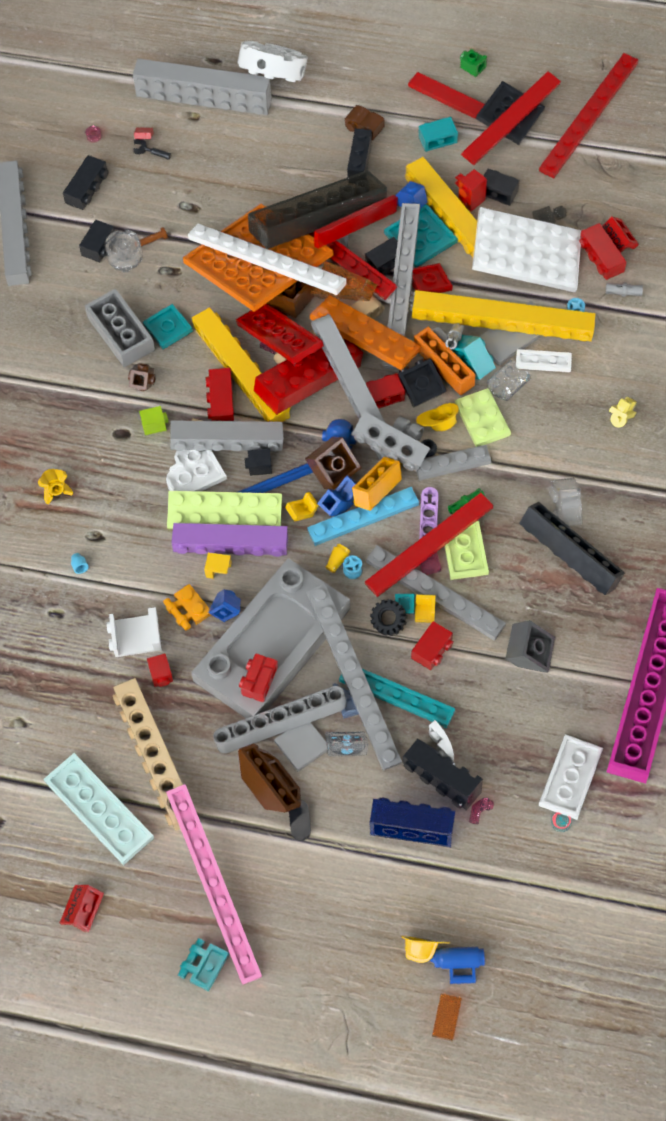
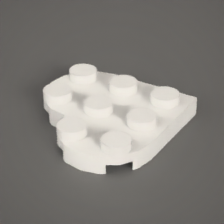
M177 450L174 456L176 464L170 467L166 483L170 491L202 492L227 480V477L211 450Z

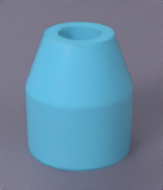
M75 553L71 556V565L76 574H81L88 570L87 561L81 554Z

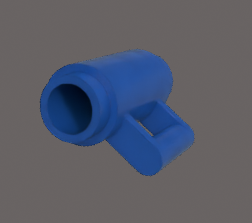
M444 947L436 949L433 958L429 961L434 963L435 968L449 969L450 984L476 983L475 968L485 966L484 949H479V947ZM472 968V975H453V969Z

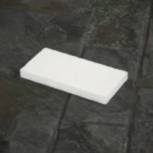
M565 734L538 806L577 820L603 748Z

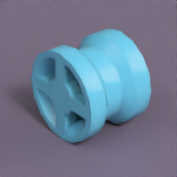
M573 298L567 303V310L584 312L585 303L582 299Z
M351 555L344 559L343 571L347 578L356 579L361 576L362 561L358 556Z

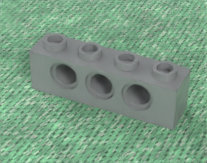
M365 411L351 434L356 441L360 443L365 442L370 445L372 450L379 453L383 452L388 458L400 461L410 471H417L430 449V447ZM370 430L375 431L378 436H377V437H372V436H370L369 431H370ZM385 440H392L394 446H388ZM402 449H408L410 455H404Z

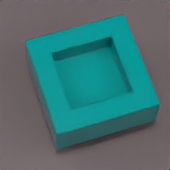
M395 594V601L403 606L406 610L405 613L415 614L416 595Z

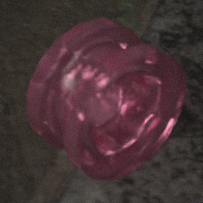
M90 126L85 131L89 142H98L102 137L100 128L97 126Z

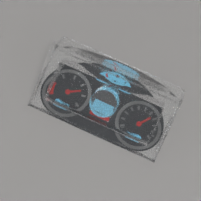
M364 731L326 732L328 756L367 755L369 743Z

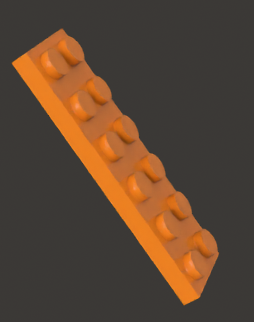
M331 295L310 314L312 321L329 314L341 337L399 370H402L421 349V345Z

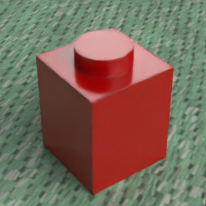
M166 653L147 658L154 687H164L173 682Z

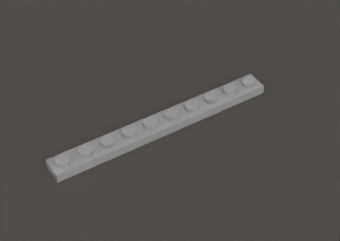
M402 203L393 277V283L396 284L397 288L391 294L388 328L406 337L420 204ZM385 361L383 363L384 369H398Z
M323 584L307 590V595L382 770L384 771L401 764V758L326 585Z

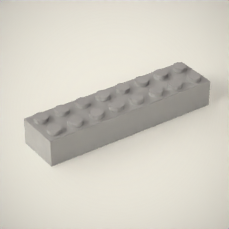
M137 59L133 72L136 96L141 98L255 113L258 115H268L272 100L270 79L264 76L145 59Z

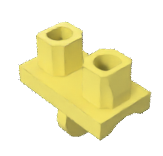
M626 397L625 399H620L617 405L611 406L609 412L613 413L611 415V423L615 427L624 426L627 423V419L635 416L636 412L633 409L637 402Z

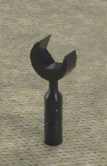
M144 139L134 140V144L141 146L140 148H133V153L141 155L149 151L153 155L170 160L171 153L156 148H148Z

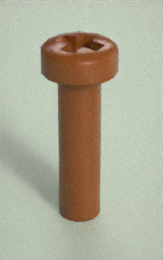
M162 227L160 228L161 231L137 240L138 247L164 238V240L168 239L165 228Z

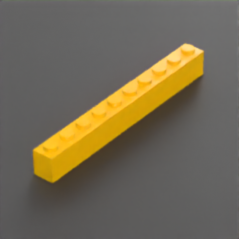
M415 290L412 318L418 320L451 324L460 323L459 325L489 328L492 330L498 329L590 342L594 333L596 313L418 290Z

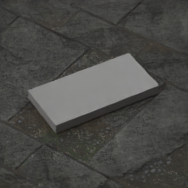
M532 301L527 303V305H535ZM489 329L479 337L484 340L488 353L491 354L494 361L500 366L516 355L517 349L523 350L543 335Z

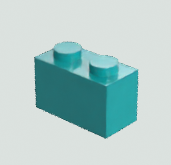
M448 117L419 125L418 137L424 151L427 152L456 144L458 131L452 118Z

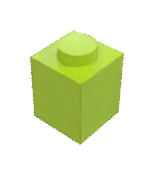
M161 406L139 411L145 436L166 431L165 423L169 422L166 412L162 413Z

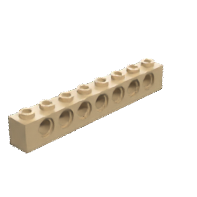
M136 678L113 687L115 694L112 697L116 706L120 705L123 710L120 712L123 722H128L130 728H127L131 740L135 739L137 745L134 747L138 756H143L145 762H142L145 773L151 774L152 779L149 782L153 791L158 790L160 795L157 797L161 809L165 807L168 813L164 815L169 826L173 825L175 831L180 829V826L164 788L172 786L174 789L183 784ZM128 702H135L133 706H127ZM137 718H142V719H143V720H142L141 722H139V723H135V722H134V720L137 719ZM144 735H150V738L147 740L141 739ZM151 752H158L155 757L148 756ZM159 769H165L163 774L156 773Z

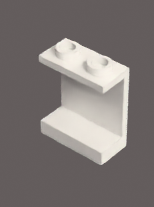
M156 607L148 608L147 616L115 620L113 614H109L110 621L107 622L108 633H111L112 639L108 641L110 651H114L115 657L162 650Z

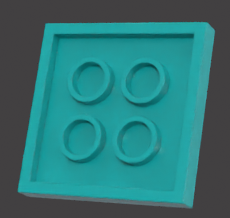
M427 204L420 209L414 268L458 243V238ZM400 220L384 229V234L388 239L395 237L398 241Z

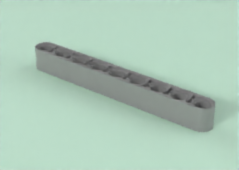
M327 314L312 321V328L316 336L323 341L324 346L322 348L358 419L360 420L365 411L385 422L332 317ZM370 430V431H369L370 436H372V437H377V436H378L375 431H373V430ZM385 440L388 446H394L392 440ZM375 451L379 460H381L383 457H387V455L383 452L379 453Z

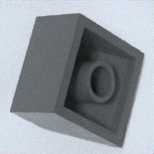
M530 620L512 624L505 659L519 668L547 673L549 672L555 636Z

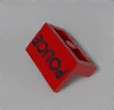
M611 216L602 226L620 253L627 247L635 249L639 245L622 219Z
M74 885L60 924L73 925L84 932H89L104 893L90 885Z

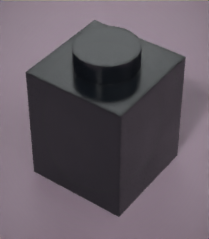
M270 449L247 450L248 458H244L245 469H249L250 476L272 474Z

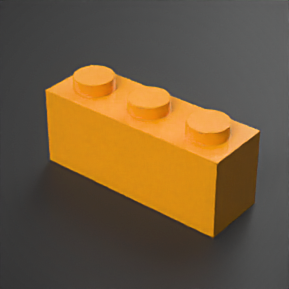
M383 457L352 487L355 506L371 511L402 480L400 461Z

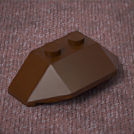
M255 743L238 750L241 778L264 809L286 813L300 807V787L275 756L266 750L260 749Z

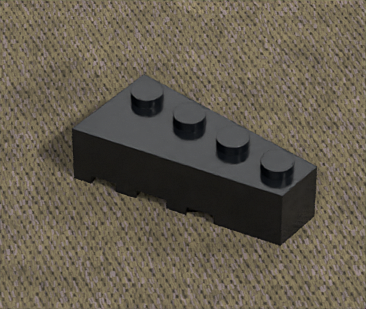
M417 739L403 755V766L409 772L418 774L425 784L434 786L441 796L449 797L452 803L460 809L463 808L467 811L482 792L483 778L478 775L475 778L469 774L470 771L463 766L459 769L449 757L444 756L441 758L440 753L420 739Z

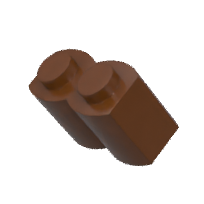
M355 105L345 117V126L351 132H354L355 128L372 130V140H374L385 127V120L381 115L370 112L361 105Z

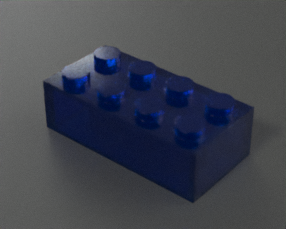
M384 797L373 798L369 822L370 835L451 848L455 811L448 807L433 808L428 804L413 805L403 800L393 802Z

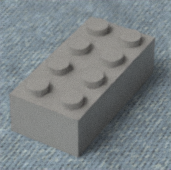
M116 289L85 305L87 318L123 367L155 351L153 338Z

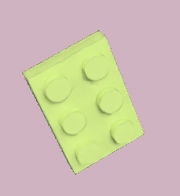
M489 388L455 400L454 404L458 405V412L476 447L511 435V431Z
M476 521L444 546L450 580L489 574L479 521Z

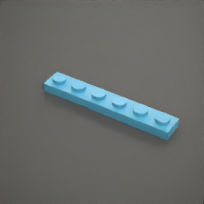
M412 487L384 497L371 511L358 507L309 526L307 529L314 545L317 546L419 505V501Z

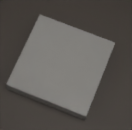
M311 722L286 731L274 739L276 745L297 772L330 750L327 742Z

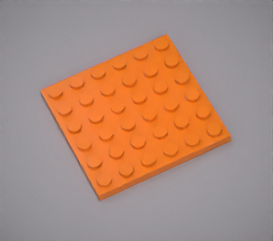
M259 204L220 231L314 267H318L333 256L332 249L326 245L317 249L314 246V238L263 204ZM203 244L183 257V262L254 312L298 281Z

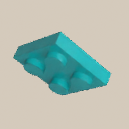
M173 304L143 321V326L163 350L193 332L191 325Z

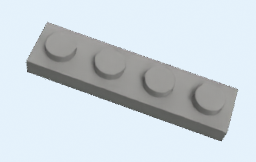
M482 445L426 458L416 473L420 481L491 464V458L487 446Z

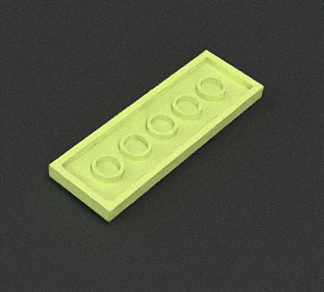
M169 491L167 529H173V523L281 526L282 494Z

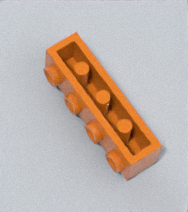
M429 327L414 336V342L421 345L419 354L425 360H432L437 372L460 396L475 386V373L449 347L447 348L445 343Z

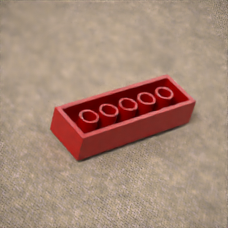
M343 338L357 368L361 367L363 352L355 344ZM320 348L315 353L303 358L300 362L293 364L289 360H285L256 376L253 391L278 415L337 381L338 378L323 348Z

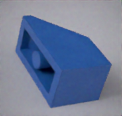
M412 181L395 195L398 197L397 206L402 207V203L420 204L421 209L428 203L424 186Z
M224 589L217 593L208 613L225 622L239 614L241 599L233 591Z

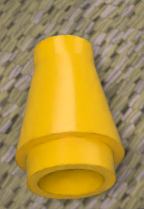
M337 544L336 547H333L325 568L335 573L351 551L347 547Z

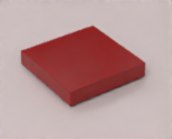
M440 263L413 268L412 286L415 290L434 293L452 291L453 285Z

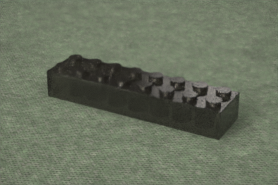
M369 170L248 213L249 232L266 249L273 248L274 246L312 233L387 198V187Z

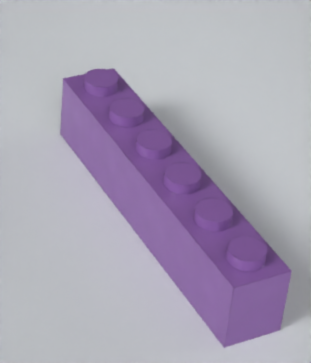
M173 523L172 548L173 552L180 554L187 552L206 554L209 552L223 555L225 553L235 554L238 556L244 554H253L255 556L272 555L275 557L287 555V526Z

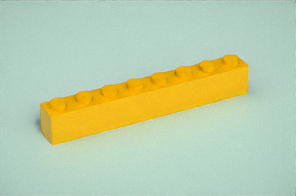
M424 157L406 165L405 178L407 182L412 181L424 186L427 205L434 210V213L458 238V242L463 245L465 252L473 257L477 220Z
M209 307L193 316V328L223 367L230 368L231 377L266 422H284L289 419V410L291 408L276 415L253 391L255 377L262 374L260 367L256 362H252L248 351L241 348L238 338L231 335L229 327L226 324L223 325L219 314L213 312Z

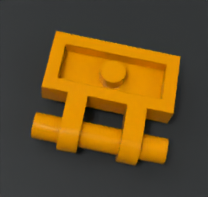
M190 584L174 594L177 601L172 602L170 598H166L163 601L168 613L176 618V623L182 626L185 631L191 628L189 621L193 620L197 625L211 616L208 613L210 608ZM183 607L187 613L181 614L179 609Z

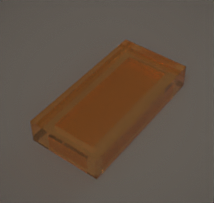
M446 994L440 995L432 1037L453 1041L462 998Z

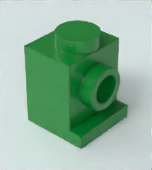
M470 49L468 52L464 51L461 54L460 68L472 76L477 77L486 68V55L482 56L473 49Z

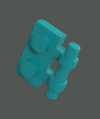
M198 938L196 943L190 947L187 959L181 963L178 976L185 979L188 972L192 973L190 982L209 992L226 962L229 952L211 943L207 950H204L202 947L205 941ZM197 956H200L202 959L196 967L193 963Z

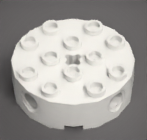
M243 41L241 43L238 64L241 68L249 69L251 74L258 75L262 73L265 74V78H286L287 81L296 82V80L301 81L304 77L308 57L301 55L302 53L283 46L269 43L263 45L257 41Z

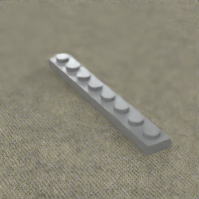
M377 545L367 557L366 563L380 570L395 559L396 556ZM416 568L398 581L419 595H436L435 605L494 641L506 626V623Z

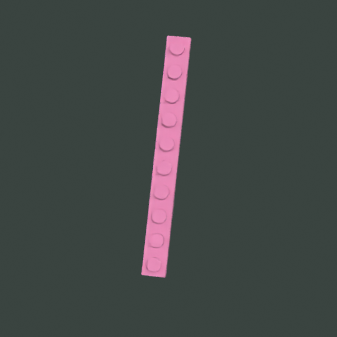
M184 784L169 790L166 794L240 981L244 985L262 977L187 787Z

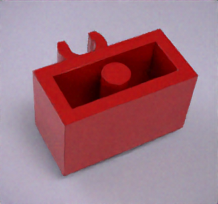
M475 169L466 176L460 173L455 177L458 180L455 182V185L459 187L458 199L471 212L485 201L487 179Z

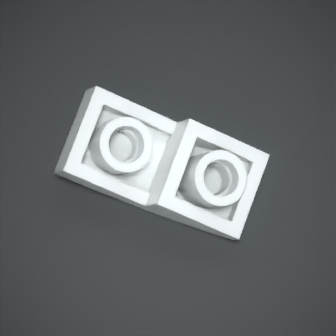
M434 720L429 725V736L435 743L439 742L437 744V751L440 753V757H449L454 762L451 743L444 730Z

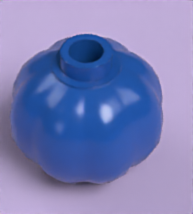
M344 419L332 421L327 429L322 432V441H328L331 437H342L350 450L352 446L349 444L356 445L357 443L354 436L351 435L353 425Z

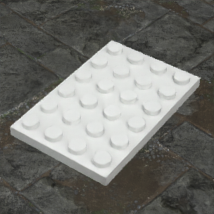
M480 207L472 269L576 292L581 249L579 239H581L582 230Z

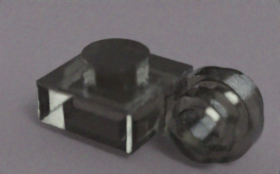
M550 206L533 211L532 215L534 220L555 224L554 218L557 220L565 218L567 211L563 206H558L552 212Z

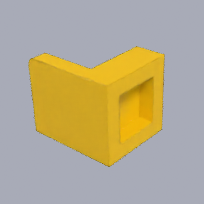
M208 552L204 568L206 578L214 579L215 573L227 574L229 567L232 565L231 556Z
M416 595L415 622L432 623L434 621L436 595Z

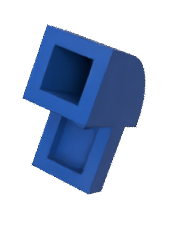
M346 476L336 490L328 489L317 504L329 516L345 513L354 504L352 487L357 482L350 476Z

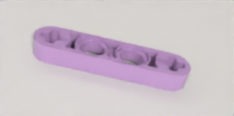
M433 487L425 488L421 494L419 539L427 534L423 531L425 527L429 526L434 529L437 526L438 491ZM428 494H432L431 504H428ZM432 510L435 514L427 517L424 515V512Z

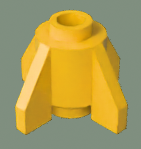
M48 469L43 472L38 480L39 486L44 487V500L46 504H50L53 495L57 496L62 492L72 496V489L64 482L67 477L65 471Z

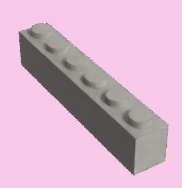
M171 421L170 450L240 451L270 449V451L275 452L282 451L283 447L282 422Z

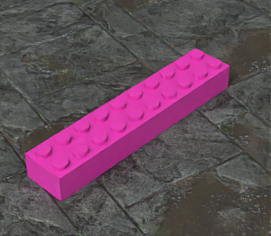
M660 588L656 589L606 772L645 784L650 773L666 712V590Z

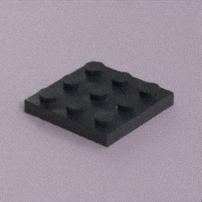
M502 81L477 114L476 120L489 127L524 93ZM539 104L505 137L520 145L544 112L545 106Z

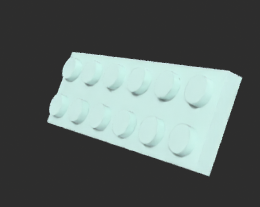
M75 753L43 779L122 865H125L154 839L150 831Z

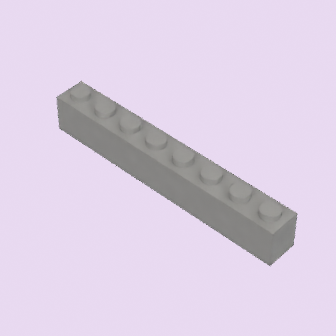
M17 161L0 163V215L5 277L8 286L28 284L29 276H32L31 267L28 265V262L31 261L30 253L26 249L29 247L28 237H25V233H28L27 223H24V219H27L26 209H23V205H26L25 195H22V191H25L24 182L21 181V178L24 176L23 169L19 167Z

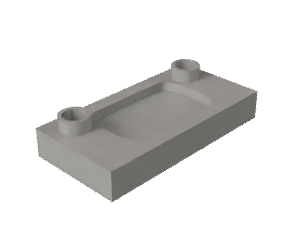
M288 558L191 672L193 682L244 718L254 717L259 713L267 711L326 639L307 595V590L325 584L341 620L350 610V599ZM256 653L278 661L277 671L264 702L241 695V688L239 687L242 676L246 677L248 670H246L248 660L253 659Z

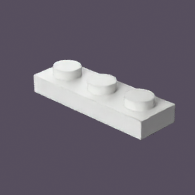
M517 349L516 369L571 372L572 353Z

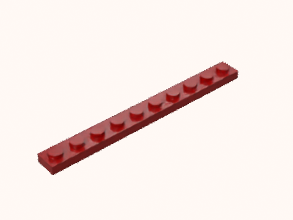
M626 53L622 54L541 164L539 172L553 179L556 177L637 66L639 59Z

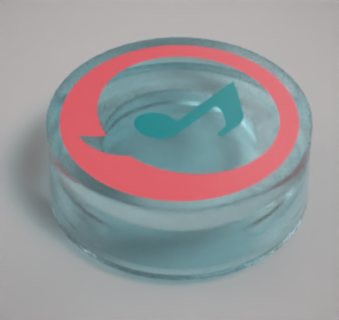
M555 812L551 818L553 829L558 832L569 830L572 818Z

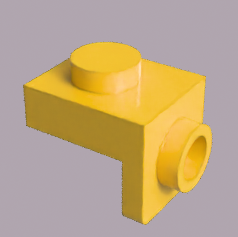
M307 492L303 499L288 502L285 508L295 522L313 517L319 505L311 492Z

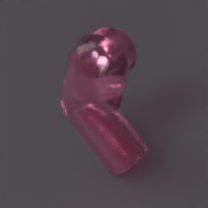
M485 797L473 804L469 822L479 824L481 812L485 809L487 811L492 810L494 807L493 801Z

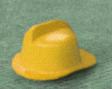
M447 403L423 412L417 416L416 422L421 426H431L435 431L449 430L457 422L458 405Z
M406 935L401 936L405 939L406 958L419 963H425L432 959L439 943H450L428 941Z

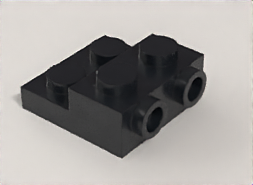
M421 359L414 363V367L409 368L406 366L399 370L398 377L413 408L447 392L431 359L426 361Z

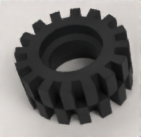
M391 599L387 601L381 600V603L377 602L375 604L376 607L372 608L373 613H370L372 618L370 621L374 629L386 636L397 635L400 630L403 631V626L407 624L406 610L403 606ZM391 610L395 613L396 619L394 623L385 625L382 622V615L384 612Z

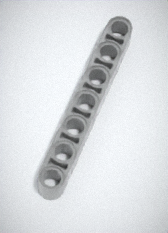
M332 686L259 713L254 717L251 716L219 728L213 735L217 749L221 753H229L340 712L347 706L344 690L339 686Z

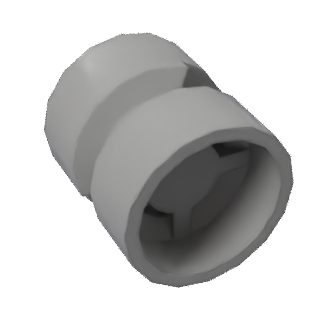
M399 416L392 426L419 442L424 432L423 426L417 423L411 424L410 420Z

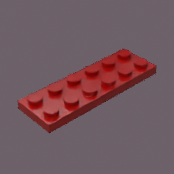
M268 304L263 305L255 312L251 310L235 319L240 328L293 364L300 362L303 358L315 353L324 346L320 338Z

